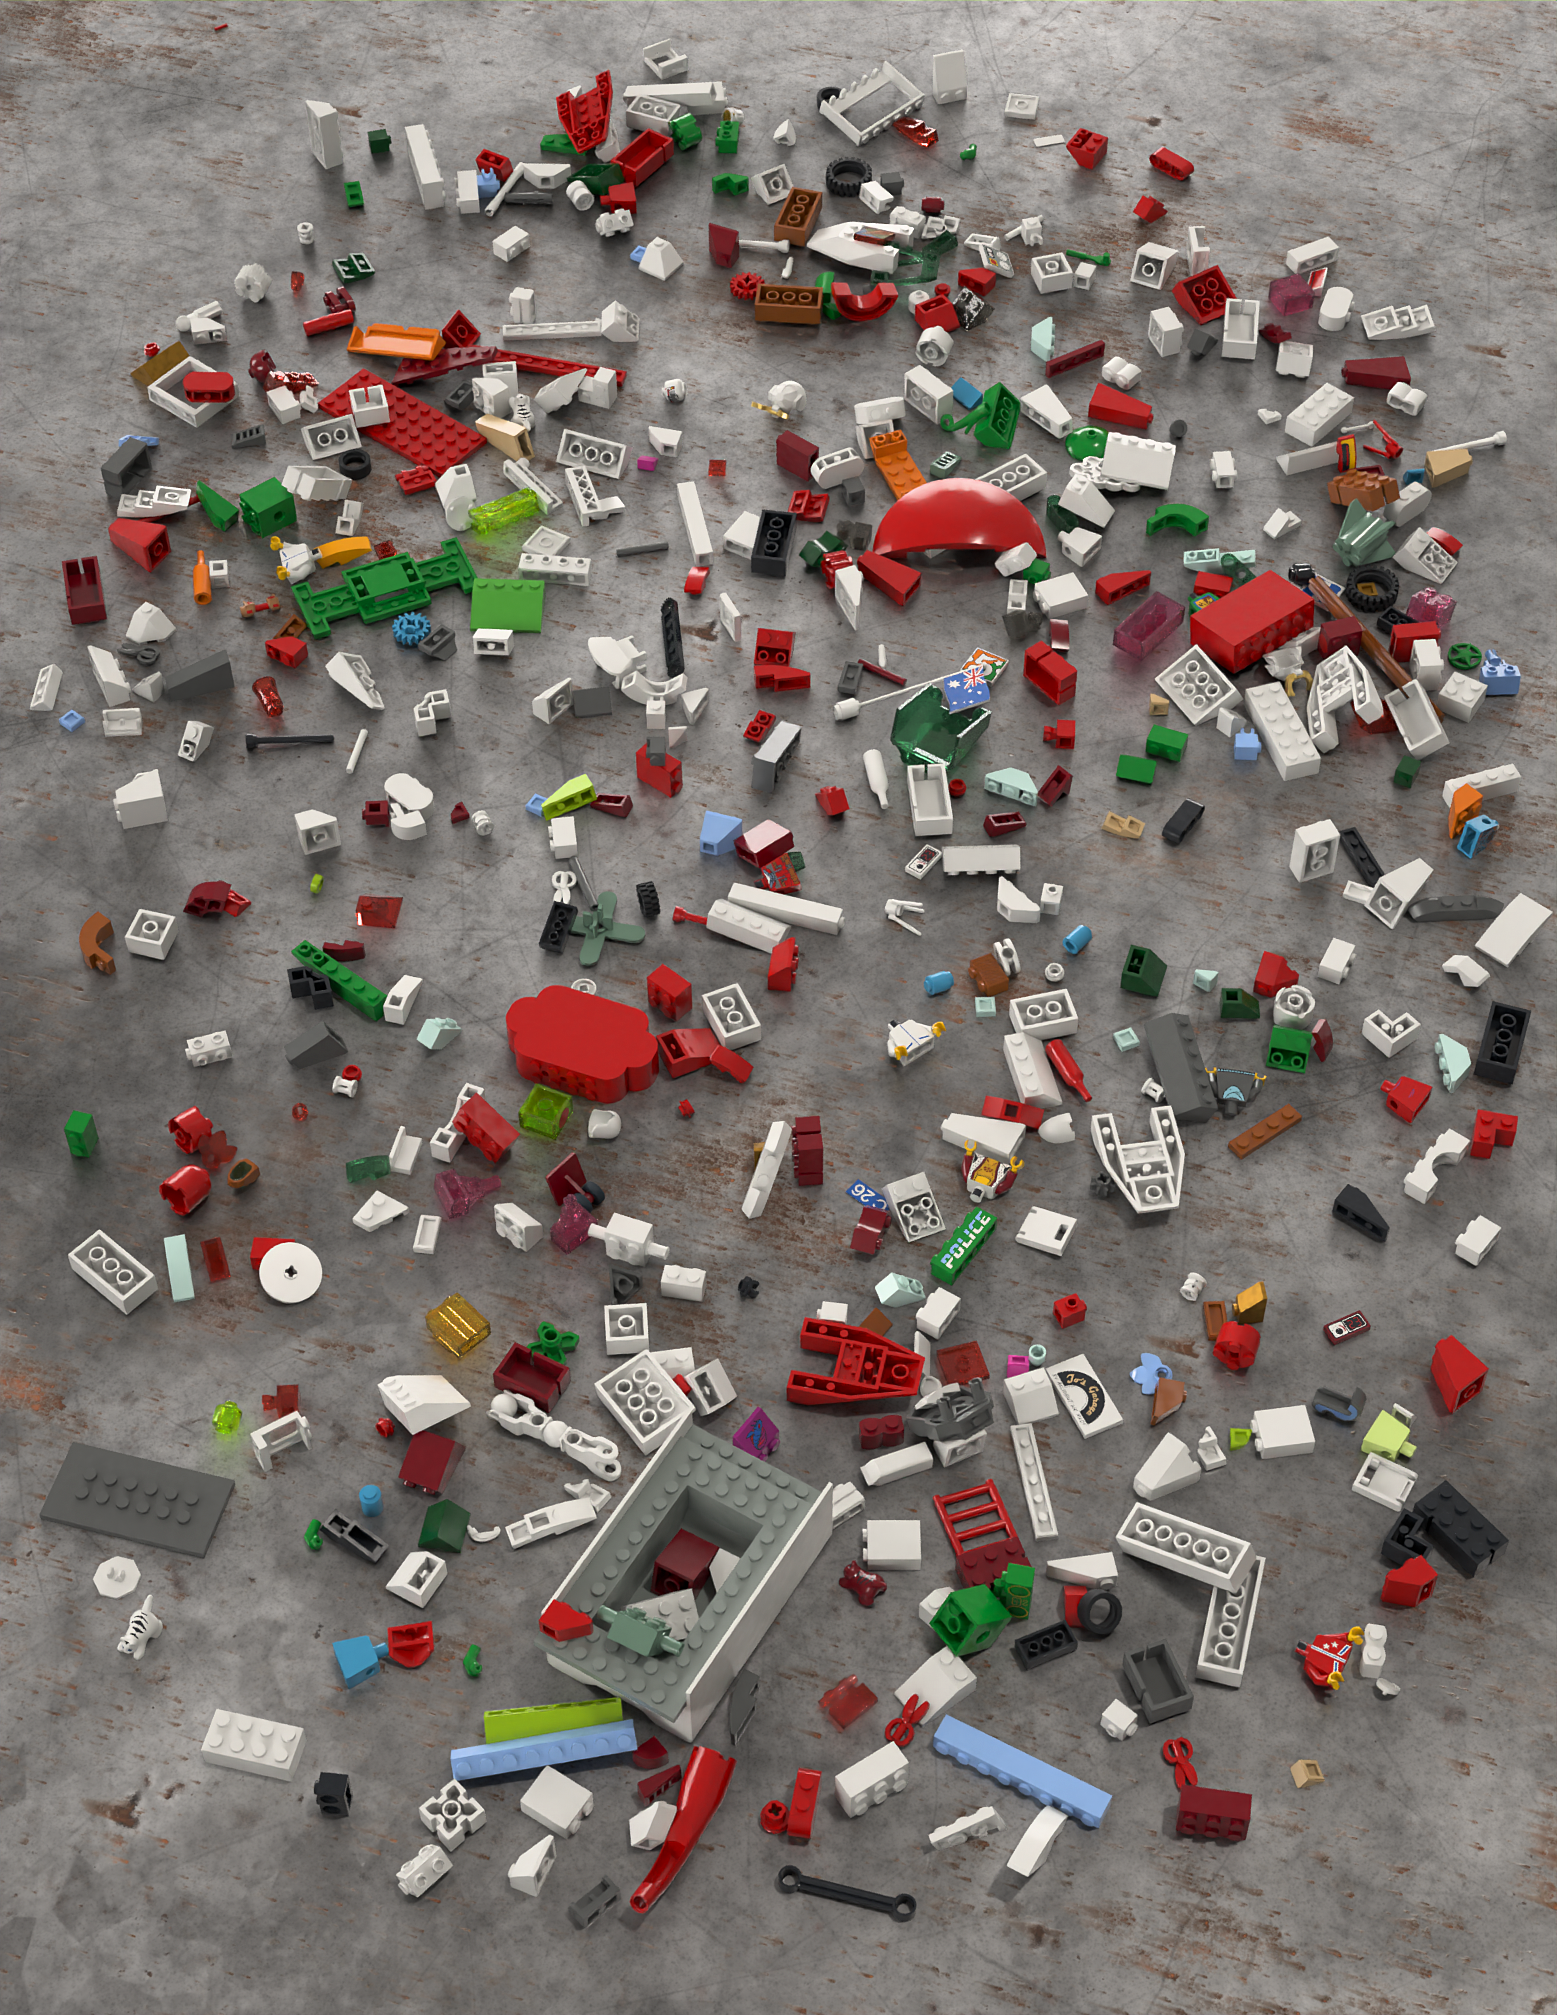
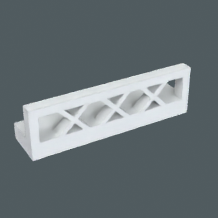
M510 459L504 461L503 474L546 515L563 506V502L519 460L515 463Z
M579 466L565 469V483L582 527L589 526V517L603 515V510L586 467ZM574 473H583L581 477L574 475ZM581 483H583V484L588 485V486H587L586 488H583V487H580L579 485H580ZM587 494L589 496H592V498L590 500L584 498V495ZM589 506L597 508L595 510L588 511Z

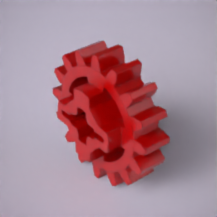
M742 272V275L736 274V278L732 277V281H730V292L733 293L734 297L738 296V299L744 298L746 301L750 298L753 300V297H756L758 284H764V279H762L761 275L757 276V273L753 275L750 272L747 274Z

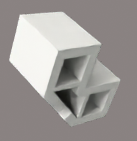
M446 689L428 692L424 697V701L414 707L418 736L437 733L435 720L451 717Z

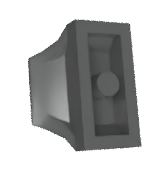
M463 379L445 398L444 402L457 409L465 410L474 400L473 384Z
M441 624L418 644V648L431 656H436L446 661L457 651L455 631Z

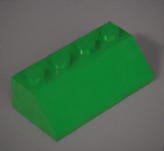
M999 382L985 390L982 403L987 402L992 409V413L976 423L974 436L985 446L1009 449L1012 445L1021 405L1020 401Z

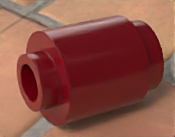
M926 196V198H922L921 209L926 213H941V210H944L945 201L942 200V197Z

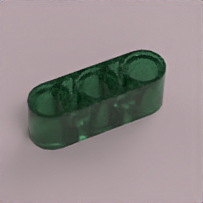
M1049 496L1046 506L1047 516L1059 532L1064 531L1070 534L1075 528L1079 527V520L1072 511L1058 505L1061 499L1060 496Z
M1227 553L1221 557L1222 570L1229 577H1232L1233 581L1240 587L1256 578L1233 554ZM1226 560H1232L1233 564L1231 566H1225L1224 562ZM1239 572L1246 574L1244 578H1238L1236 575Z

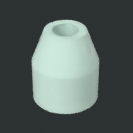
M1033 1345L1029 1349V1360L1033 1366H1040L1045 1361L1046 1349L1042 1345Z

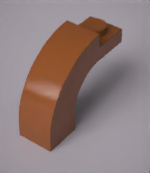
M99 911L92 915L83 925L79 935V943L86 964L91 969L97 966L100 970H105L111 975L116 971L114 959L99 947L114 931L111 921Z

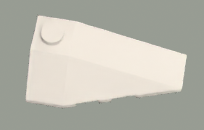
M338 652L325 667L332 679L371 709L383 710L385 708L380 694L374 690L375 681L370 679L371 671L362 656Z

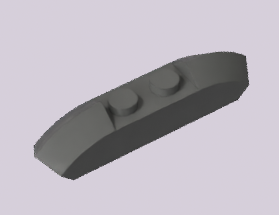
M1484 895L1442 896L1418 900L1410 904L1408 910L1417 922L1494 919L1501 914L1504 903Z

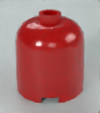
M193 1164L180 1168L159 1186L162 1199H167L172 1205L170 1209L182 1216L190 1213L210 1194L212 1189L209 1173L205 1169Z

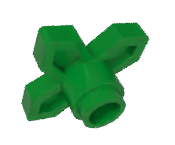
M543 1321L537 1329L540 1341L529 1343L527 1348L532 1351V1359L534 1352H537L566 1365L567 1358L563 1352L575 1350L580 1342L579 1335L570 1331L560 1334L554 1328V1325Z

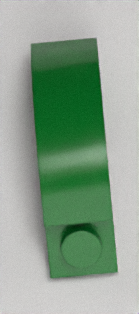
M1186 504L1163 505L1155 509V516L1147 519L1146 533L1152 536L1164 528L1176 526L1186 529L1195 537L1208 529L1209 516L1200 509Z

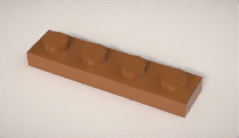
M1287 1104L1228 1143V1148L1242 1160L1301 1122L1302 1115L1290 1104Z

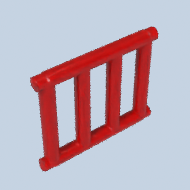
M993 1479L986 1480V1484L946 1496H933L934 1504L956 1556L1001 1542L997 1541L964 1551L960 1541L1003 1528H1005L1009 1537L1004 1540L1018 1536ZM986 1492L990 1493L993 1502L948 1515L945 1508L946 1504ZM994 1510L998 1511L1001 1518L999 1521L956 1533L952 1524Z

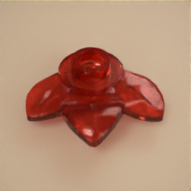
M224 1130L215 1132L210 1138L202 1135L198 1141V1149L202 1153V1163L210 1169L218 1167L221 1163L231 1161L237 1153V1147L227 1145ZM210 1155L214 1156V1160L212 1162L208 1161V1157Z

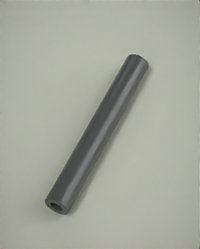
M668 542L616 549V554L621 556L668 549L669 546Z

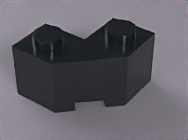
M308 966L287 969L292 999L312 995L315 1010L334 1006L328 976L324 974L319 975Z

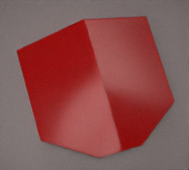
M432 1621L387 1628L389 1656L405 1667L414 1668L421 1666L434 1652Z

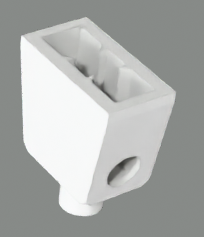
M1079 527L1075 528L1070 534L1061 531L1057 538L1062 542V553L1081 567L1101 549L1102 536Z

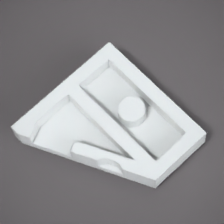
M376 1191L353 1217V1223L371 1232L378 1229L381 1225L392 1222L394 1217L402 1213L404 1216L407 1215L409 1207Z

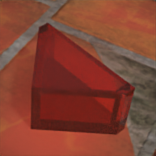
M221 1237L201 1241L200 1245L210 1281L213 1282L230 1277Z

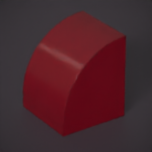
M655 1736L637 1747V1750L632 1751L633 1762L644 1769H657L669 1763L668 1751Z

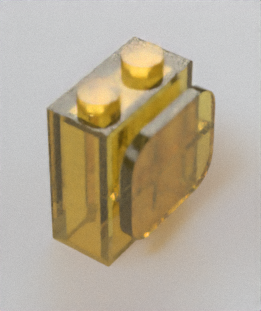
M458 1292L447 1297L441 1305L431 1309L425 1316L426 1327L433 1333L434 1339L446 1351L454 1353L459 1359L491 1335L490 1322Z

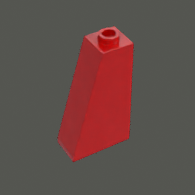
M1101 383L1097 384L1089 403L1088 417L1147 430L1149 423L1152 424L1154 414L1151 413L1152 406Z
M866 550L857 560L858 571L862 572L863 577L900 606H904L921 586V572L872 551Z

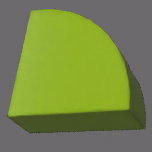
M1230 1428V1451L1239 1450L1246 1446L1250 1441L1252 1429Z

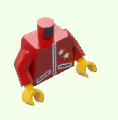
M1356 1626L1350 1632L1327 1635L1319 1634L1312 1645L1300 1640L1295 1652L1306 1657L1303 1669L1315 1685L1329 1686L1338 1690L1340 1688L1338 1682H1344L1341 1674L1351 1655L1352 1642L1354 1641L1357 1645L1362 1644L1363 1640L1360 1635L1365 1633L1360 1627Z

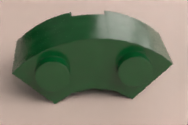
M826 530L817 540L807 541L799 556L811 566L821 567V561H824L823 554L841 550L846 551L849 545L835 534Z

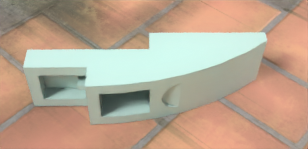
M1219 548L1184 552V567L1212 574H1239L1240 568L1256 567L1255 550L1220 553Z

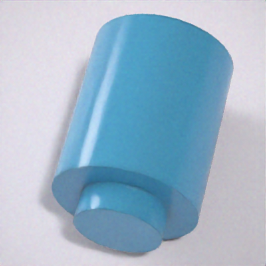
M1079 925L1063 939L1065 949L1072 954H1076L1092 940V932L1088 927Z
M375 1485L363 1487L359 1493L362 1512L368 1517L380 1515L384 1508L380 1489Z

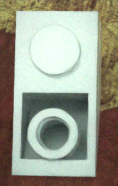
M450 1018L426 1019L417 1040L430 1049H443L461 1033L462 1029L456 1025V1021Z
M890 1273L875 1286L881 1303L894 1308L926 1298L922 1290L923 1286L918 1280L895 1273Z

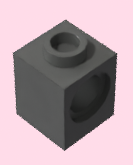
M859 477L842 480V494L848 506L864 503L865 489Z

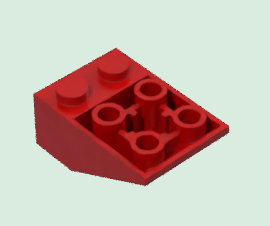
M710 1028L673 1029L656 1036L658 1054L672 1078L712 1064L709 1059L717 1045H720Z

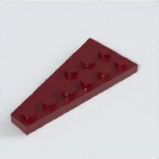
M496 346L442 348L434 360L403 358L391 384L399 387L400 383L407 382V384H411L419 378L426 380L449 374V370H463L468 365L475 367L494 361L498 350Z

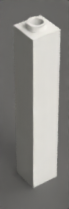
M713 82L627 86L623 94V100L626 102L627 107H629L638 94L681 106L713 105L717 93Z
M694 481L677 484L678 500L696 567L713 565V550Z
M738 883L733 884L728 895V901L777 921L837 935L839 929H843L845 924L843 909Z

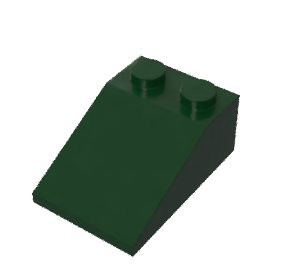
M619 163L587 164L566 178L570 183L582 181L591 194L601 196L609 194L608 188L610 186L619 185L625 181Z

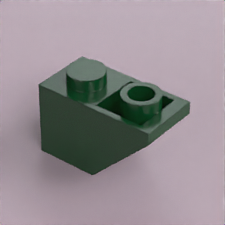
M1242 988L1221 989L1219 1002L1220 1018L1260 1019L1259 1001Z

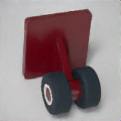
M573 1152L545 1177L556 1205L561 1206L570 1198L571 1207L580 1216H588L593 1210L592 1204L599 1205L605 1200L603 1190L592 1181L586 1183L578 1157Z

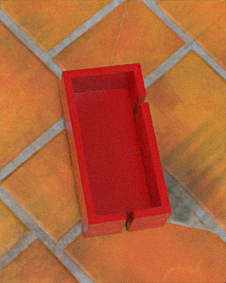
M648 128L612 158L611 163H619L625 182H633V185L637 187L674 155L673 139Z

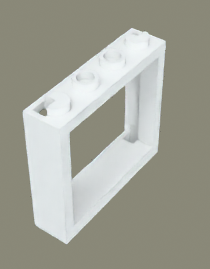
M189 356L149 385L147 389L149 399L198 428L238 398L239 390L238 384L234 381L235 396L232 400L226 403H204L197 409L165 392L191 372H217Z

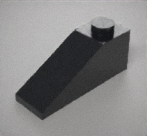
M1347 1184L1336 1197L1332 1211L1386 1242L1390 1230L1388 1224L1365 1193L1359 1188Z

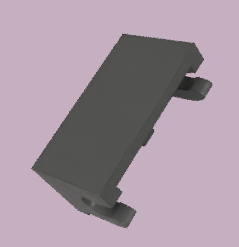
M607 1875L602 1877L601 1883L580 1900L569 1904V1912L584 1929L621 1900L620 1888Z

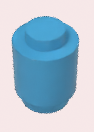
M941 971L926 976L924 981V988L931 995L948 990L954 985L953 976L949 971Z

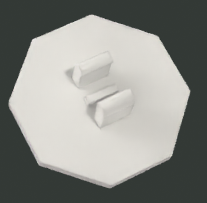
M116 1556L99 1565L93 1581L101 1596L117 1600L135 1591L141 1574L134 1560Z

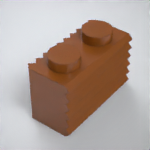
M992 953L970 960L968 972L972 979H976L980 992H984L987 997H991L1008 990L1009 978Z

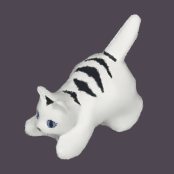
M518 394L515 398L510 397L509 404L514 412L511 422L526 427L529 432L535 426V417L530 411L529 396Z
M148 1595L142 1610H137L130 1618V1627L126 1635L120 1638L122 1641L117 1647L119 1652L127 1654L134 1652L136 1660H140L144 1656L148 1639L150 1637H159L163 1628L162 1622L150 1612L153 1605L152 1595Z

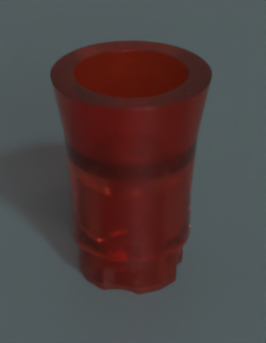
M270 676L261 677L256 680L252 685V691L259 699L264 711L269 717L281 715L284 707L277 689L276 680Z

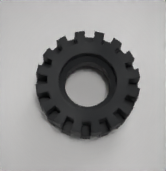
M649 881L637 884L636 892L643 916L646 918L660 914L659 898L654 883Z

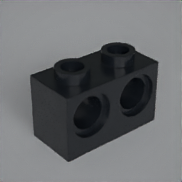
M321 1772L319 1780H316L314 1784V1794L317 1795L316 1804L320 1806L321 1813L349 1816L353 1792L348 1774Z

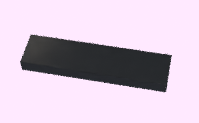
M1355 827L1338 831L1341 843L1369 887L1374 888L1378 879L1385 875Z

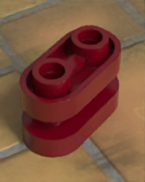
M344 286L336 289L337 294H334L332 291L324 294V304L329 306L332 314L348 309L351 312L356 311L354 300Z

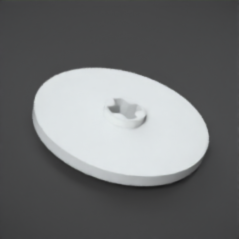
M287 1242L276 1245L265 1254L260 1264L259 1277L264 1290L275 1300L290 1304L299 1303L310 1298L318 1289L322 1279V1267L318 1257L311 1249L299 1243ZM289 1268L293 1269V1272L296 1273L293 1274V1277H289V1274L285 1273L288 1272Z

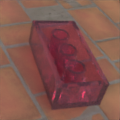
M1156 591L1114 629L1113 645L1142 661L1184 622L1185 606Z

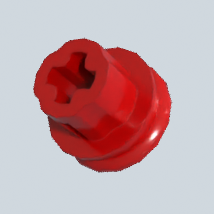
M778 1800L768 1802L760 1813L763 1829L772 1834L784 1832L788 1828L789 1809Z

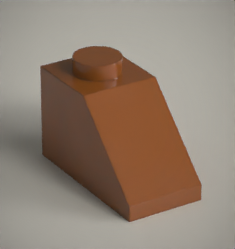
M1159 1377L1155 1385L1151 1425H1156L1179 1409L1181 1403H1185L1187 1391L1184 1390L1185 1382Z

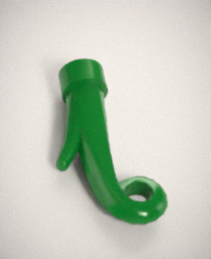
M983 402L978 405V408L954 423V419L950 414H944L940 419V424L944 430L949 432L957 431L967 426L965 434H968L980 419L992 413V409L987 402Z

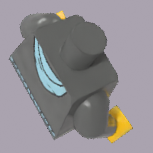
M1213 1067V1071L1210 1072L1205 1068L1214 1098H1217V1103L1226 1105L1225 1115L1236 1116L1238 1106L1246 1107L1247 1102H1252L1261 1092L1266 1080V1075H1264V1078L1257 1077L1258 1073L1220 1067H1217L1216 1071V1067Z

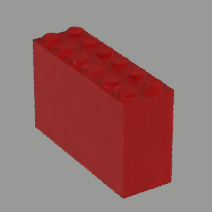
M1269 570L1190 616V644L1193 646L1197 644L1207 656L1234 674L1262 658L1263 655L1298 637L1300 633L1313 628L1314 598L1272 570Z

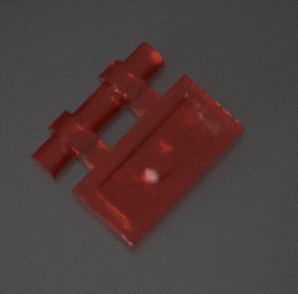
M854 1674L848 1678L844 1677L839 1681L837 1687L825 1692L824 1697L818 1701L822 1708L829 1704L833 1705L829 1709V1714L843 1729L878 1702V1698L864 1683H861L858 1687L854 1686L858 1682V1678ZM844 1692L849 1693L841 1700L838 1698Z

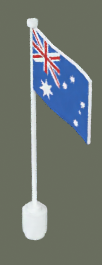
M982 662L981 665L859 703L858 700L855 701L854 698L836 703L833 706V713L837 720H845L859 715L861 706L943 680L944 691L950 705L949 714L962 711L990 701L989 688L983 669H987V664Z

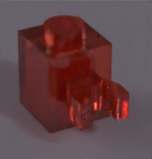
M277 1385V1396L262 1395L263 1410L277 1409L279 1419L295 1411H298L300 1414L301 1394L299 1385Z

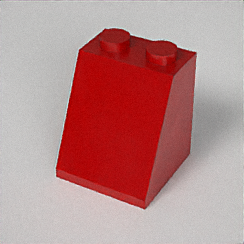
M1450 1335L1446 1339H1441L1435 1345L1436 1350L1432 1357L1433 1361L1430 1369L1449 1412L1453 1414L1482 1392L1489 1368L1453 1335Z

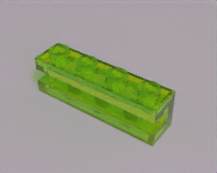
M527 487L468 510V515L473 519V523H471L472 530L479 535H483L492 529L502 528L507 523L517 522L525 516H532L535 512L540 511L536 492Z

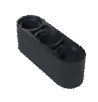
M1187 798L1164 826L1162 836L1180 844L1202 817L1205 806Z

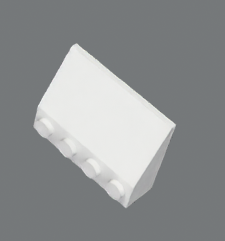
M1109 432L1100 477L1168 490L1176 446L1170 443L1155 442L1151 439L1145 440L1136 436H1125L1120 433Z
M1197 644L1155 678L1156 682L1195 726L1217 717L1221 707L1231 710L1243 700L1238 690Z
M647 1349L594 1384L599 1399L645 1456L665 1442L688 1409L692 1410V1413L696 1410L695 1406Z
M396 1375L394 1377H387L382 1383L378 1384L385 1406L412 1435L471 1407L470 1403L442 1375Z

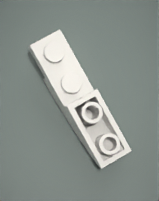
M583 1498L524 1515L525 1519L505 1528L512 1547L516 1549L554 1532L556 1535L592 1521L597 1516L590 1498Z

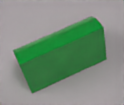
M824 272L816 278L814 287L823 288V303H831L832 301L831 282H834V272Z
M1120 754L1116 776L1152 783L1158 761Z

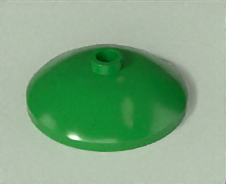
M1093 425L1078 427L1067 435L1065 441L1066 450L1073 458L1082 462L1086 457L1092 456L1102 459L1109 431Z

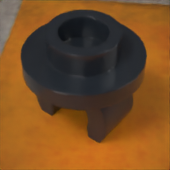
M748 1276L741 1279L738 1284L740 1296L746 1297L748 1295L751 1298H756L759 1291L754 1289L759 1286V1282L752 1280Z

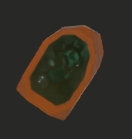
M249 1159L239 1160L229 1171L227 1185L232 1188H239L253 1183L260 1176L259 1167Z

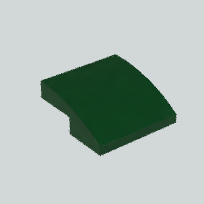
M349 253L348 259H333L332 266L343 283L356 282L375 274L374 268L364 253Z

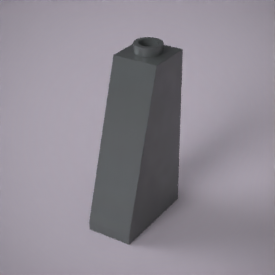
M222 650L166 676V684L163 685L165 695H169L171 702L235 687L227 651Z

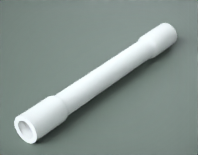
M520 162L516 166L512 175L496 197L486 207V215L493 216L500 203L505 198V192L508 193L524 173V163Z

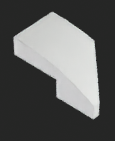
M589 1479L583 1480L581 1484L571 1485L567 1483L564 1485L565 1490L574 1498H590L594 1511L597 1513L611 1499L610 1492L595 1484H590Z

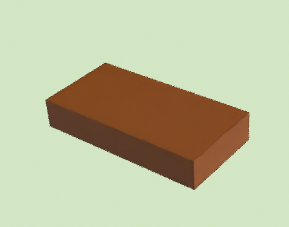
M1225 1301L1203 1302L1208 1341H1216L1221 1326L1228 1322Z

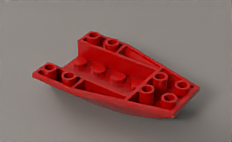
M609 69L595 76L597 87L576 99L570 91L556 97L559 119L578 154L606 141L608 137L613 98V87Z

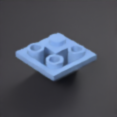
M706 811L700 835V852L719 856L734 850L733 840L743 835L742 819Z

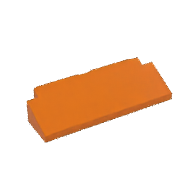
M374 323L372 327L368 326L366 333H363L357 326H354L346 350L355 353L434 360L446 342L440 336L438 329L409 327L407 330H404L399 325Z

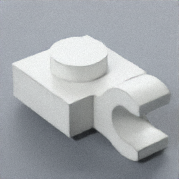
M307 385L306 391H301L300 406L305 410L315 413L318 410L317 398L313 396V388Z

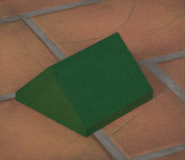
M449 1499L428 1506L418 1547L461 1553L471 1513Z

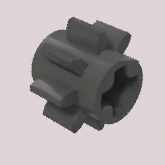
M1098 1171L1096 1176H1091L1090 1190H1094L1096 1196L1107 1197L1109 1191L1114 1192L1115 1181L1111 1178L1109 1172Z

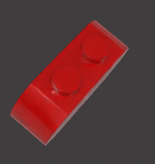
M191 372L183 379L185 396L190 402L226 403L235 396L233 377L227 372Z
M799 1767L790 1808L787 1835L806 1839L812 1838L821 1791L822 1771Z

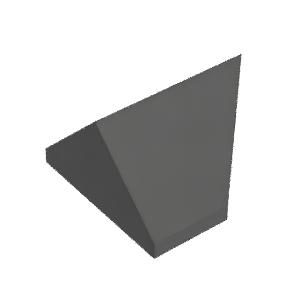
M609 1264L612 1305L626 1304L643 1287L642 1275Z

